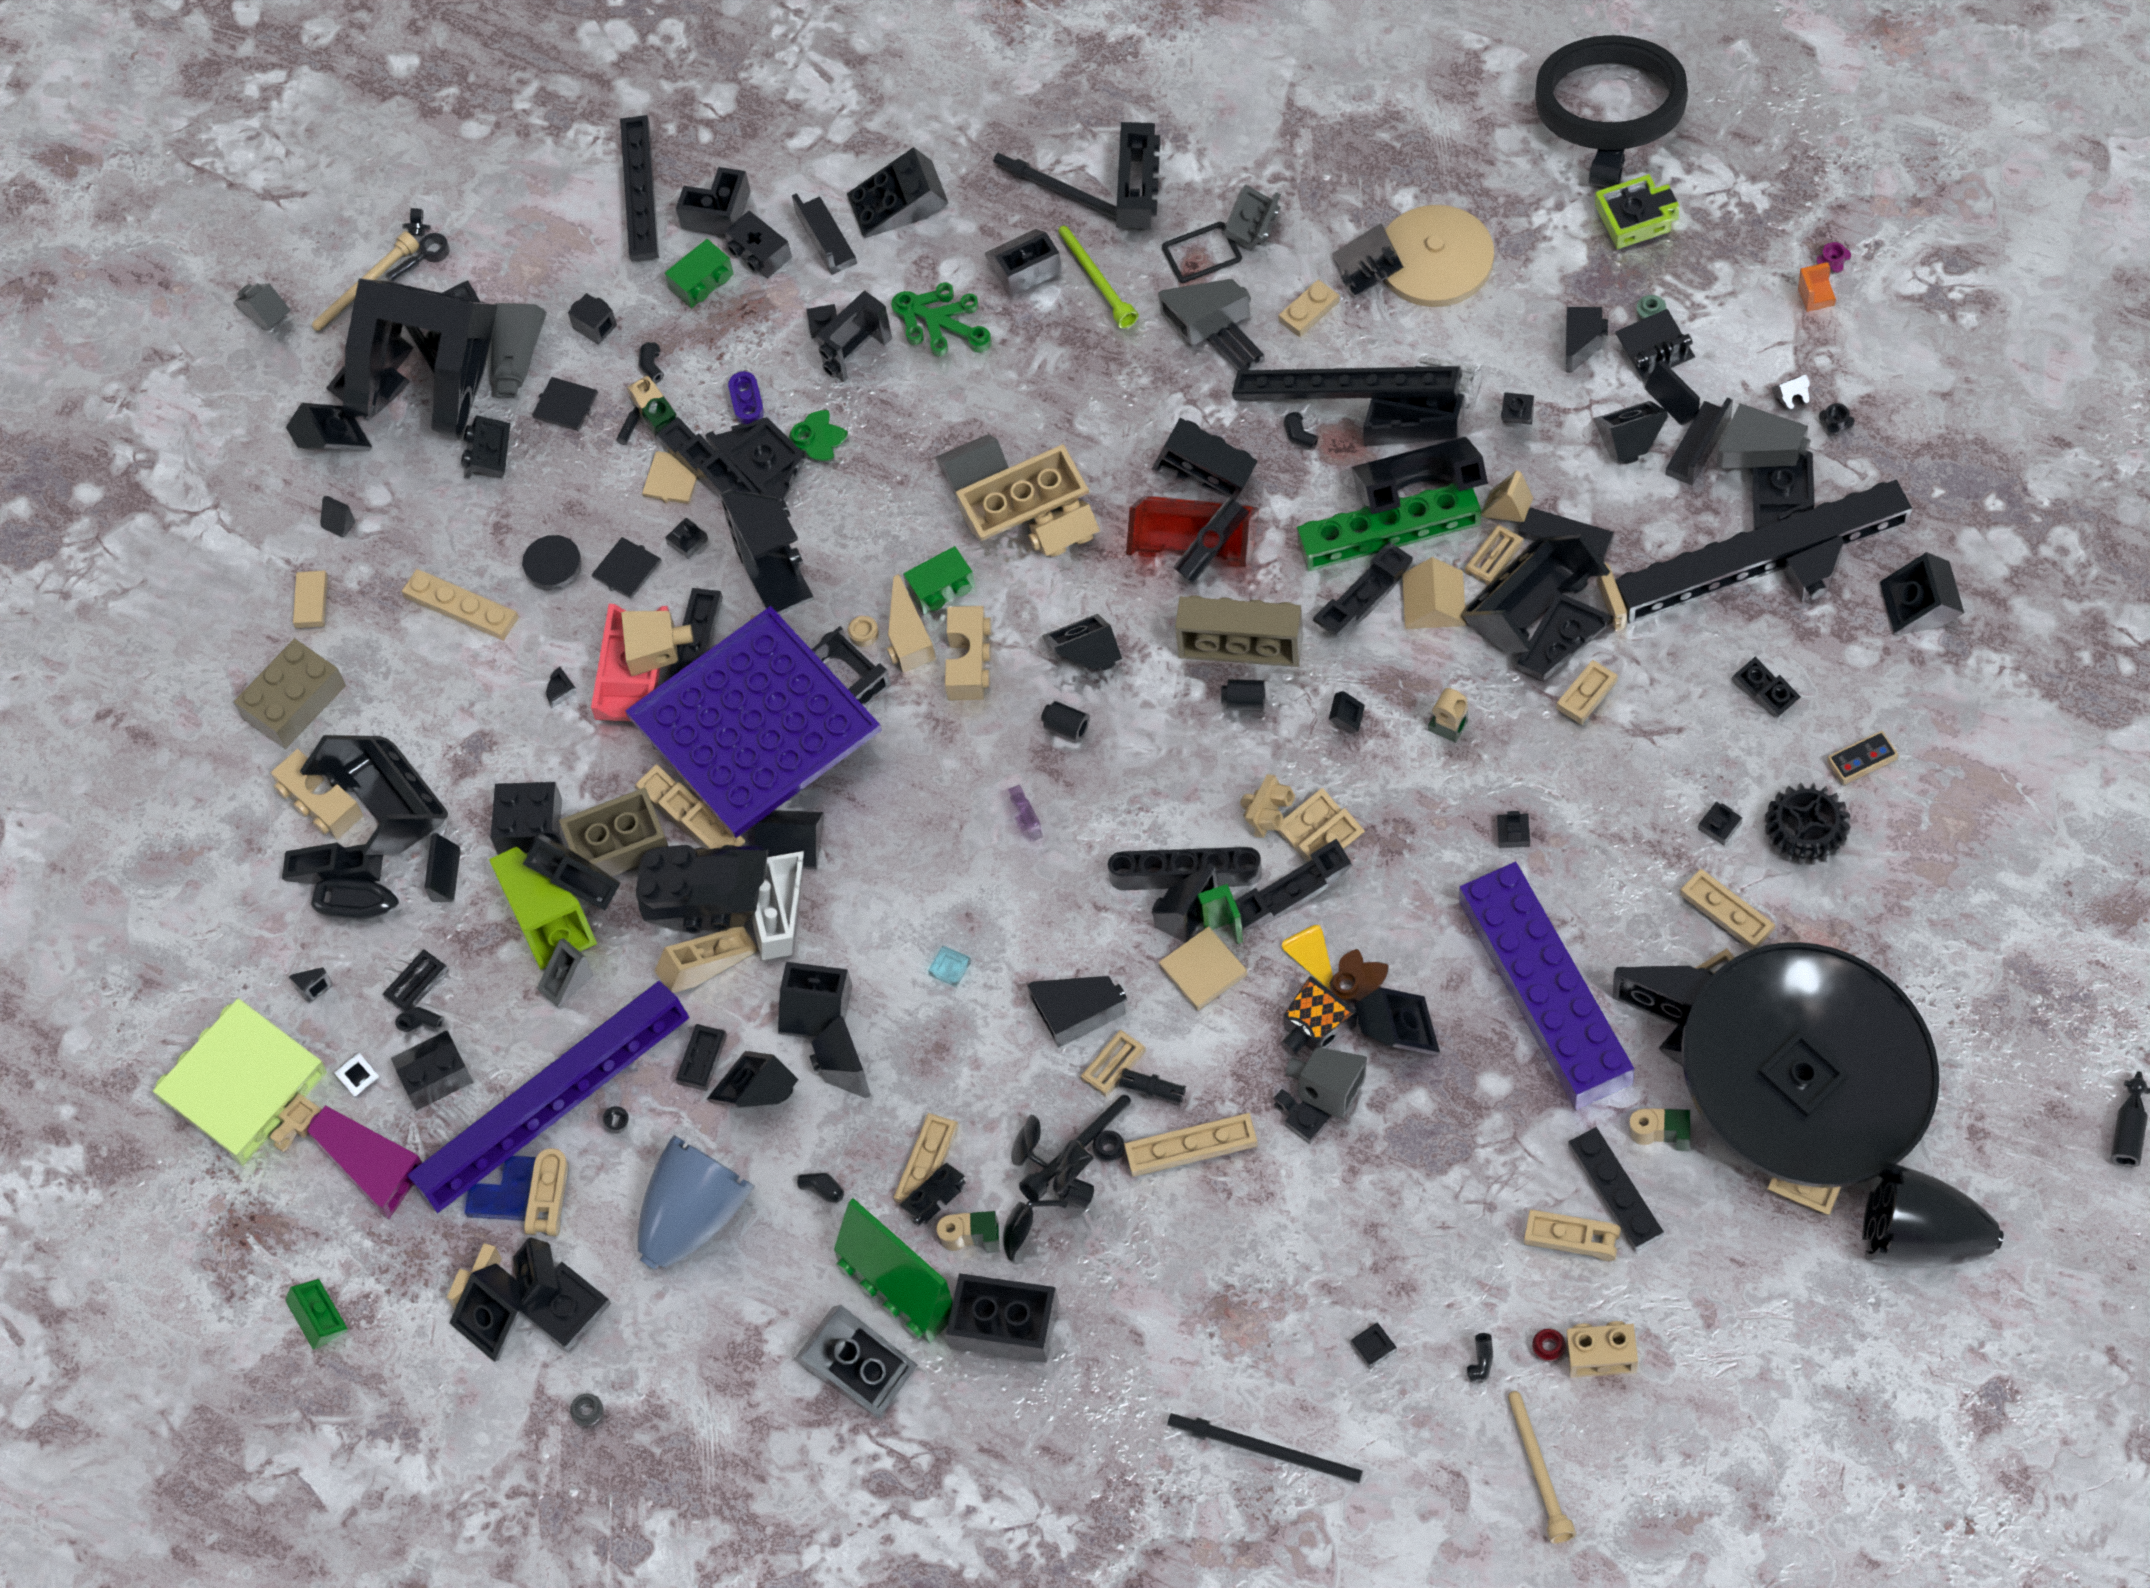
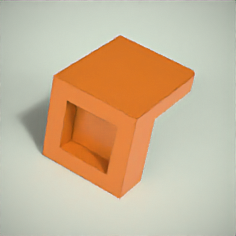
M1828 262L1800 268L1798 290L1806 312L1835 306L1836 297L1829 282L1830 265Z

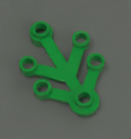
M940 283L935 291L916 295L911 291H903L896 294L892 299L891 306L893 312L905 321L907 328L906 338L909 344L918 345L924 340L923 330L917 325L915 315L926 320L931 337L930 347L935 356H943L948 352V343L946 338L942 337L940 327L968 339L969 347L974 352L982 353L987 351L992 345V340L988 329L982 326L972 328L950 318V316L961 313L971 314L976 312L979 305L978 299L974 294H965L960 302L933 309L924 306L938 301H951L954 298V291L950 283ZM943 291H949L947 294H941ZM967 302H974L972 305H965ZM913 333H918V334H919V335L916 336V337H911V335H912ZM938 344L944 345L941 348H935Z

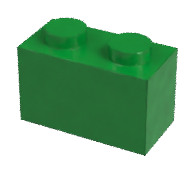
M708 239L704 240L664 273L669 290L691 309L699 302H703L711 292L720 285L727 283L730 277L734 275L730 258Z
M956 546L903 573L906 589L923 615L942 608L945 603L956 597L968 594L971 589L976 587L973 571Z

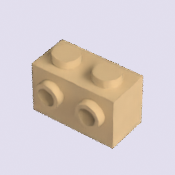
M1613 1321L1607 1323L1606 1326L1592 1327L1591 1324L1583 1323L1567 1329L1566 1345L1570 1378L1637 1373L1638 1356L1634 1324Z

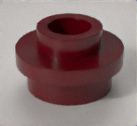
M1543 1329L1534 1336L1532 1348L1534 1354L1539 1359L1553 1362L1563 1356L1566 1342L1563 1335L1557 1330ZM1551 1342L1555 1345V1348L1548 1351L1543 1348V1345Z

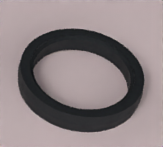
M1622 35L1584 38L1558 49L1545 60L1539 69L1535 88L1538 115L1551 132L1570 143L1601 150L1634 148L1663 137L1680 122L1685 112L1688 97L1685 70L1672 53L1653 42ZM1599 63H1625L1645 68L1659 76L1666 84L1669 95L1658 109L1646 116L1621 122H1601L1585 119L1570 113L1559 104L1553 92L1560 80L1576 69Z

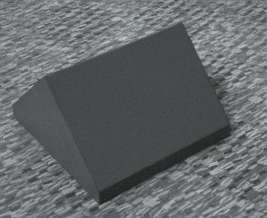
M990 434L936 456V461L955 497L956 491L1009 468L999 441Z

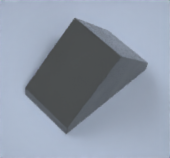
M560 939L537 989L557 1007L562 1006L593 977L586 957L566 939Z

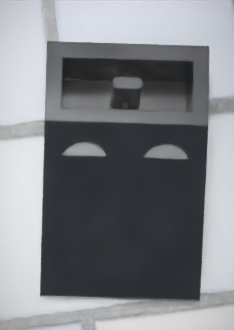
M914 147L847 193L864 238L925 220L949 204L932 160Z

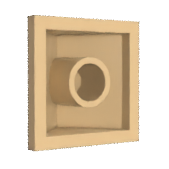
M1431 557L1402 575L1405 629L1466 626V620L1461 615L1465 609L1462 570Z

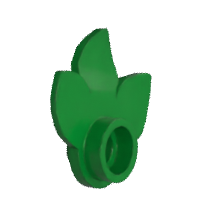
M820 410L809 414L804 422L794 425L789 434V439L801 451H805L811 459L829 461L834 459L832 448L840 446L846 440L848 432L839 426L829 424V410Z

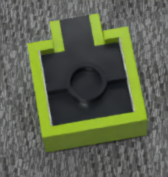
M1650 174L1595 192V207L1616 249L1671 232L1672 222L1679 220L1680 206L1669 184L1655 188Z

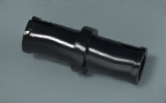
M1124 1068L1122 1072L1124 1078L1120 1079V1088L1146 1094V1098L1151 1100L1155 1097L1181 1106L1183 1102L1181 1095L1185 1096L1186 1092L1185 1085L1182 1086L1159 1079L1160 1075L1152 1074V1076Z

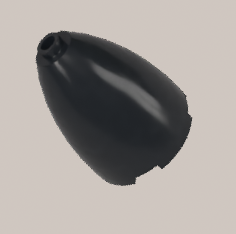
M1887 1163L1882 1167V1173L1879 1177L1883 1179L1876 1187L1875 1192L1870 1191L1864 1213L1862 1240H1867L1869 1251L1866 1250L1864 1255L1868 1261L1914 1268L1945 1267L1972 1262L1993 1254L1995 1249H2000L2004 1233L2000 1230L1999 1223L1971 1197L1938 1178L1920 1171L1892 1163Z

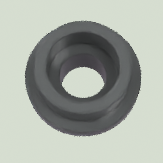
M581 1394L573 1400L570 1406L571 1417L580 1426L594 1425L603 1415V1404L593 1394ZM592 1407L593 1410L589 1415H583L582 1411L584 1408Z

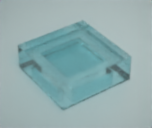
M943 945L928 970L929 976L957 987L971 963V958Z

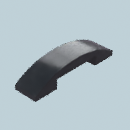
M1388 542L1370 560V568L1337 601L1331 599L1313 617V621L1336 637L1345 634L1366 618L1389 594L1412 563L1413 557L1391 542Z
M1337 838L1310 854L1312 860L1259 892L1257 888H1254L1234 900L1241 916L1243 928L1249 930L1293 911L1320 894L1345 874L1353 864Z

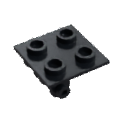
M1382 223L1332 253L1342 273L1340 277L1343 283L1349 287L1354 298L1404 268Z
M1668 309L1615 331L1642 381L1650 377L1657 363L1661 360L1670 368H1673L1695 358L1690 348V345L1693 344L1691 336L1681 333Z

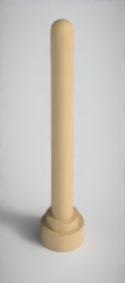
M404 231L396 238L395 248L369 270L362 279L377 280L402 256L406 257L408 254L412 256L420 248L419 243L410 233ZM358 281L313 321L312 328L314 330H322L355 300Z
M1512 1391L1508 1395V1400L1550 1518L1547 1521L1548 1527L1546 1528L1550 1542L1552 1544L1567 1542L1576 1536L1573 1522L1566 1515L1562 1514L1522 1396L1518 1391Z

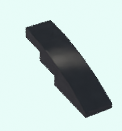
M679 417L675 418L656 434V439L668 452L716 496L719 497L720 493L729 489L759 494L757 488L720 449L716 452L699 433L695 435Z

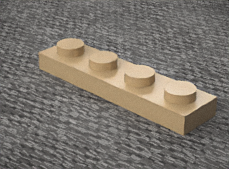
M419 569L415 570L401 591L403 597L503 641L519 618L517 612Z
M1250 1113L1127 1142L1124 1145L1132 1177L1258 1147V1142Z

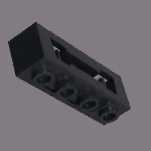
M1121 122L1116 227L1151 228V217H1157V199H1152V195H1158V178H1153V173L1159 174V156H1154V152H1160V135H1155V123ZM1131 153L1132 161H1142L1143 154L1142 196H1140V189H1130Z

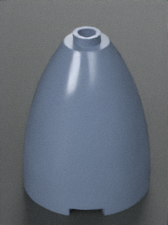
M674 1134L662 1152L651 1175L639 1218L638 1252L643 1254L640 1261L655 1270L659 1265L666 1268L681 1261L712 1239L741 1208L755 1185L744 1179L741 1183H738L737 1181L740 1177L738 1174L692 1145L688 1144L686 1148H683L685 1141Z

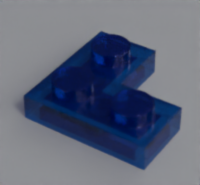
M511 1156L505 1161L501 1185L477 1183L468 1190L465 1207L467 1218L525 1221L536 1157Z

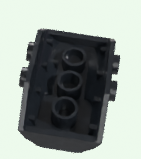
M765 844L745 846L724 845L722 848L694 849L689 845H677L650 849L641 858L636 886V897L643 920L691 934L700 933L702 930L727 931L729 928L742 927L757 911L759 888L765 879L768 849H765Z

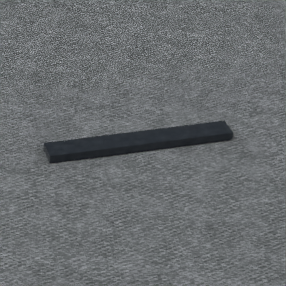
M1460 366L1238 370L1232 396L1234 400L1457 397L1463 372Z

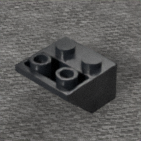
M1038 229L1027 232L985 252L986 258L1011 297L1062 273L1059 251L1048 234Z
M786 962L780 987L778 1034L815 1039L836 1018L843 1016L845 1020L853 986L848 969Z

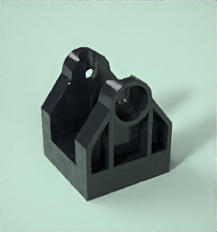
M359 278L345 347L344 414L356 418L376 415L381 402V396L394 364L402 327L405 324L441 332L434 368V403L431 428L448 438L461 439L484 375L497 305L389 281Z

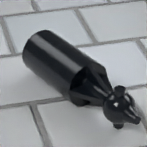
M2140 1071L2130 1081L2125 1080L2124 1086L2127 1087L2131 1095L2118 1110L2110 1160L2122 1167L2132 1168L2141 1164L2148 1114L2144 1110L2141 1096L2149 1094L2150 1088L2147 1087V1083L2143 1080V1075Z

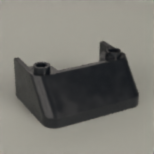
M734 489L720 493L719 497L735 550L764 607L768 608L771 606L781 615L814 600V596L799 565L803 564L802 557L796 547L791 549L789 545L798 541V537L788 520L791 514L785 501L779 502L774 496Z
M1583 534L1543 537L1530 544L1465 607L1461 615L1471 627L1504 652H1530L1533 646L1527 640L1529 632L1526 629L1551 605L1557 593L1573 592L1576 594L1588 585L1587 580L1590 577L1607 576L1610 570Z
M323 735L300 770L302 775H325L330 781L329 783L332 788L337 784L346 792H356L380 823L361 850L364 855L401 854L438 829L448 817L446 808L392 741L382 736Z

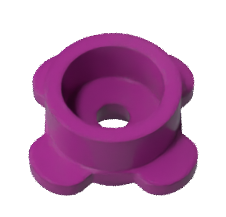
M1838 242L1827 243L1823 248L1822 255L1817 256L1816 262L1817 264L1828 262L1830 269L1835 273L1843 271L1844 263L1851 259V252Z

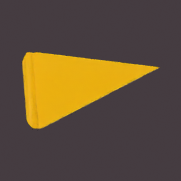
M1312 925L1285 939L1282 942V949L1330 990V981L1333 974L1321 926Z

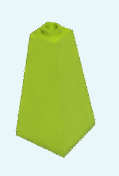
M514 847L490 858L489 861L540 970L547 967L559 940L562 938L566 939L579 952L596 945L597 942L578 899L570 892L551 883L550 879L523 865V859L526 854L518 847Z

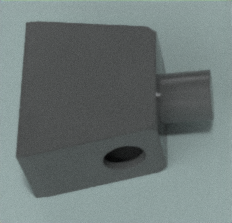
M1319 1047L1314 1050L1308 1062L1291 1058L1286 1068V1076L1299 1080L1298 1097L1300 1100L1343 1119L1365 1081L1367 1057Z

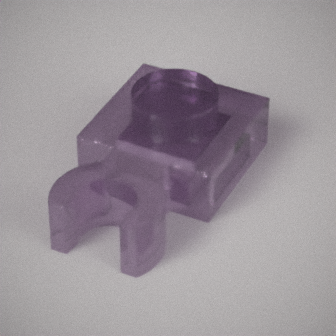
M1017 785L1008 789L1011 795L1010 800L1019 814L1015 817V821L1022 834L1027 832L1031 842L1043 838L1040 821L1029 800L1026 799L1021 786Z

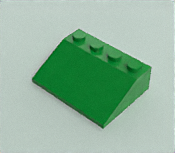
M852 1198L848 1202L834 1247L838 1260L836 1266L847 1277L850 1278L853 1275L860 1281L859 1287L870 1298L876 1295L883 1302V1309L895 1319L899 1316L905 1321V1328L916 1339L922 1337L930 1344L949 1323L953 1301L947 1281L859 1202Z

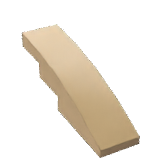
M657 764L635 784L634 788L636 790L646 787L652 804L703 848H722L724 845L743 846L746 843L741 836L735 838L702 800L699 801L680 782L676 783Z

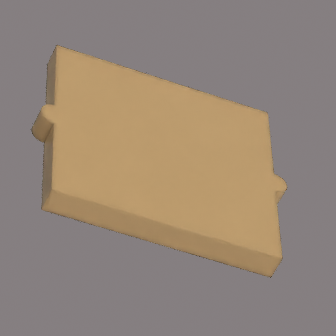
M656 451L642 495L643 497L663 500L664 503L672 501L689 504L697 477L670 453Z

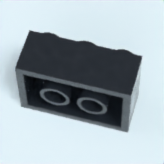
M959 1273L946 1333L950 1349L1047 1363L1059 1304L1056 1287Z

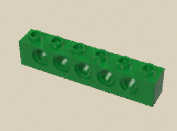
M1451 483L1443 488L1424 490L1417 495L1405 498L1399 497L1401 507L1372 515L1365 506L1361 510L1338 513L1331 518L1320 521L1312 520L1297 526L1298 544L1307 571L1376 554L1388 542L1397 547H1402L1480 526L1481 508L1473 488L1458 491L1454 484ZM1416 514L1422 515L1420 517H1413ZM1392 522L1393 524L1385 525L1383 523ZM1356 530H1364V532H1361V533H1357V532H1354V531H1356Z

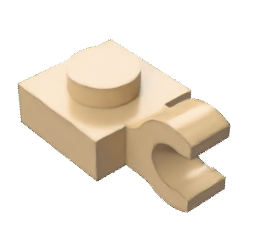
M299 1093L278 1115L280 1122L283 1124L270 1136V1139L275 1142L273 1145L284 1153L293 1143L296 1134L303 1138L308 1134L307 1130L312 1118L317 1113H320L322 1109Z

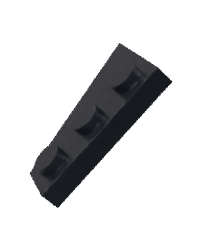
M1558 592L1529 641L1533 649L1530 652H1523L1516 663V669L1545 681L1613 622V616Z

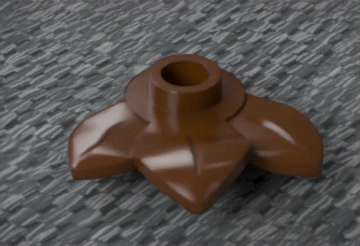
M1358 949L1352 950L1340 959L1339 972L1332 977L1330 990L1343 1001L1354 999L1358 1002L1383 984L1388 974L1389 965L1381 962H1363L1360 951ZM1343 984H1349L1352 986L1351 989L1343 990L1340 988Z

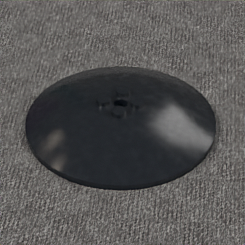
M1784 942L1752 949L1730 960L1710 977L1698 993L1687 1015L1682 1038V1063L1687 1087L1695 1107L1706 1125L1726 1148L1747 1164L1769 1176L1789 1183L1820 1188L1843 1187L1865 1182L1879 1176L1885 1164H1899L1919 1143L1930 1125L1938 1100L1939 1065L1936 1049L1926 1023L1916 1006L1894 981L1879 969L1850 953L1833 947L1803 942ZM1803 1068L1807 1070L1810 1074V1080L1803 1081L1799 1079L1795 1069Z

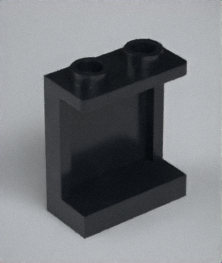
M865 290L816 335L819 345L818 351L823 362L822 368L830 377L834 378L836 376L842 382H845L848 379L845 361L871 337L884 346L892 339L886 306Z

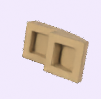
M483 1244L471 1272L459 1268L447 1296L454 1310L471 1273L495 1263L500 1264L502 1258L495 1246Z

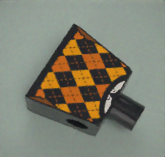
M1310 976L1283 1016L1284 1028L1289 1034L1283 1039L1281 1046L1292 1056H1295L1304 1045L1313 1052L1319 1047L1327 1049L1357 1026V1011Z

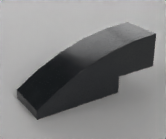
M539 832L523 859V865L550 879L551 883L606 911L620 886V882Z
M338 842L285 852L282 879L288 882L317 884L328 878L380 881L383 855H364L361 850L365 844L343 847Z

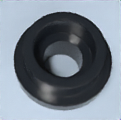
M1103 1131L1093 1141V1152L1103 1162H1114L1121 1158L1125 1151L1124 1139L1114 1131ZM1107 1144L1115 1146L1112 1151H1105L1103 1149Z

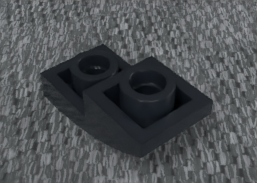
M1756 656L1731 678L1750 698L1776 717L1782 715L1801 698L1781 675L1775 677Z

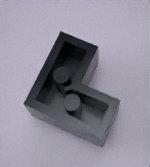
M718 167L711 190L683 186L676 206L681 229L725 235L724 231L743 216L751 192L746 171Z

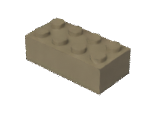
M1191 595L1189 597L1179 596L1175 624L1179 658L1300 667L1303 642L1301 605H1295L1291 602L1266 603L1261 600L1238 601L1227 597L1211 599L1198 595Z

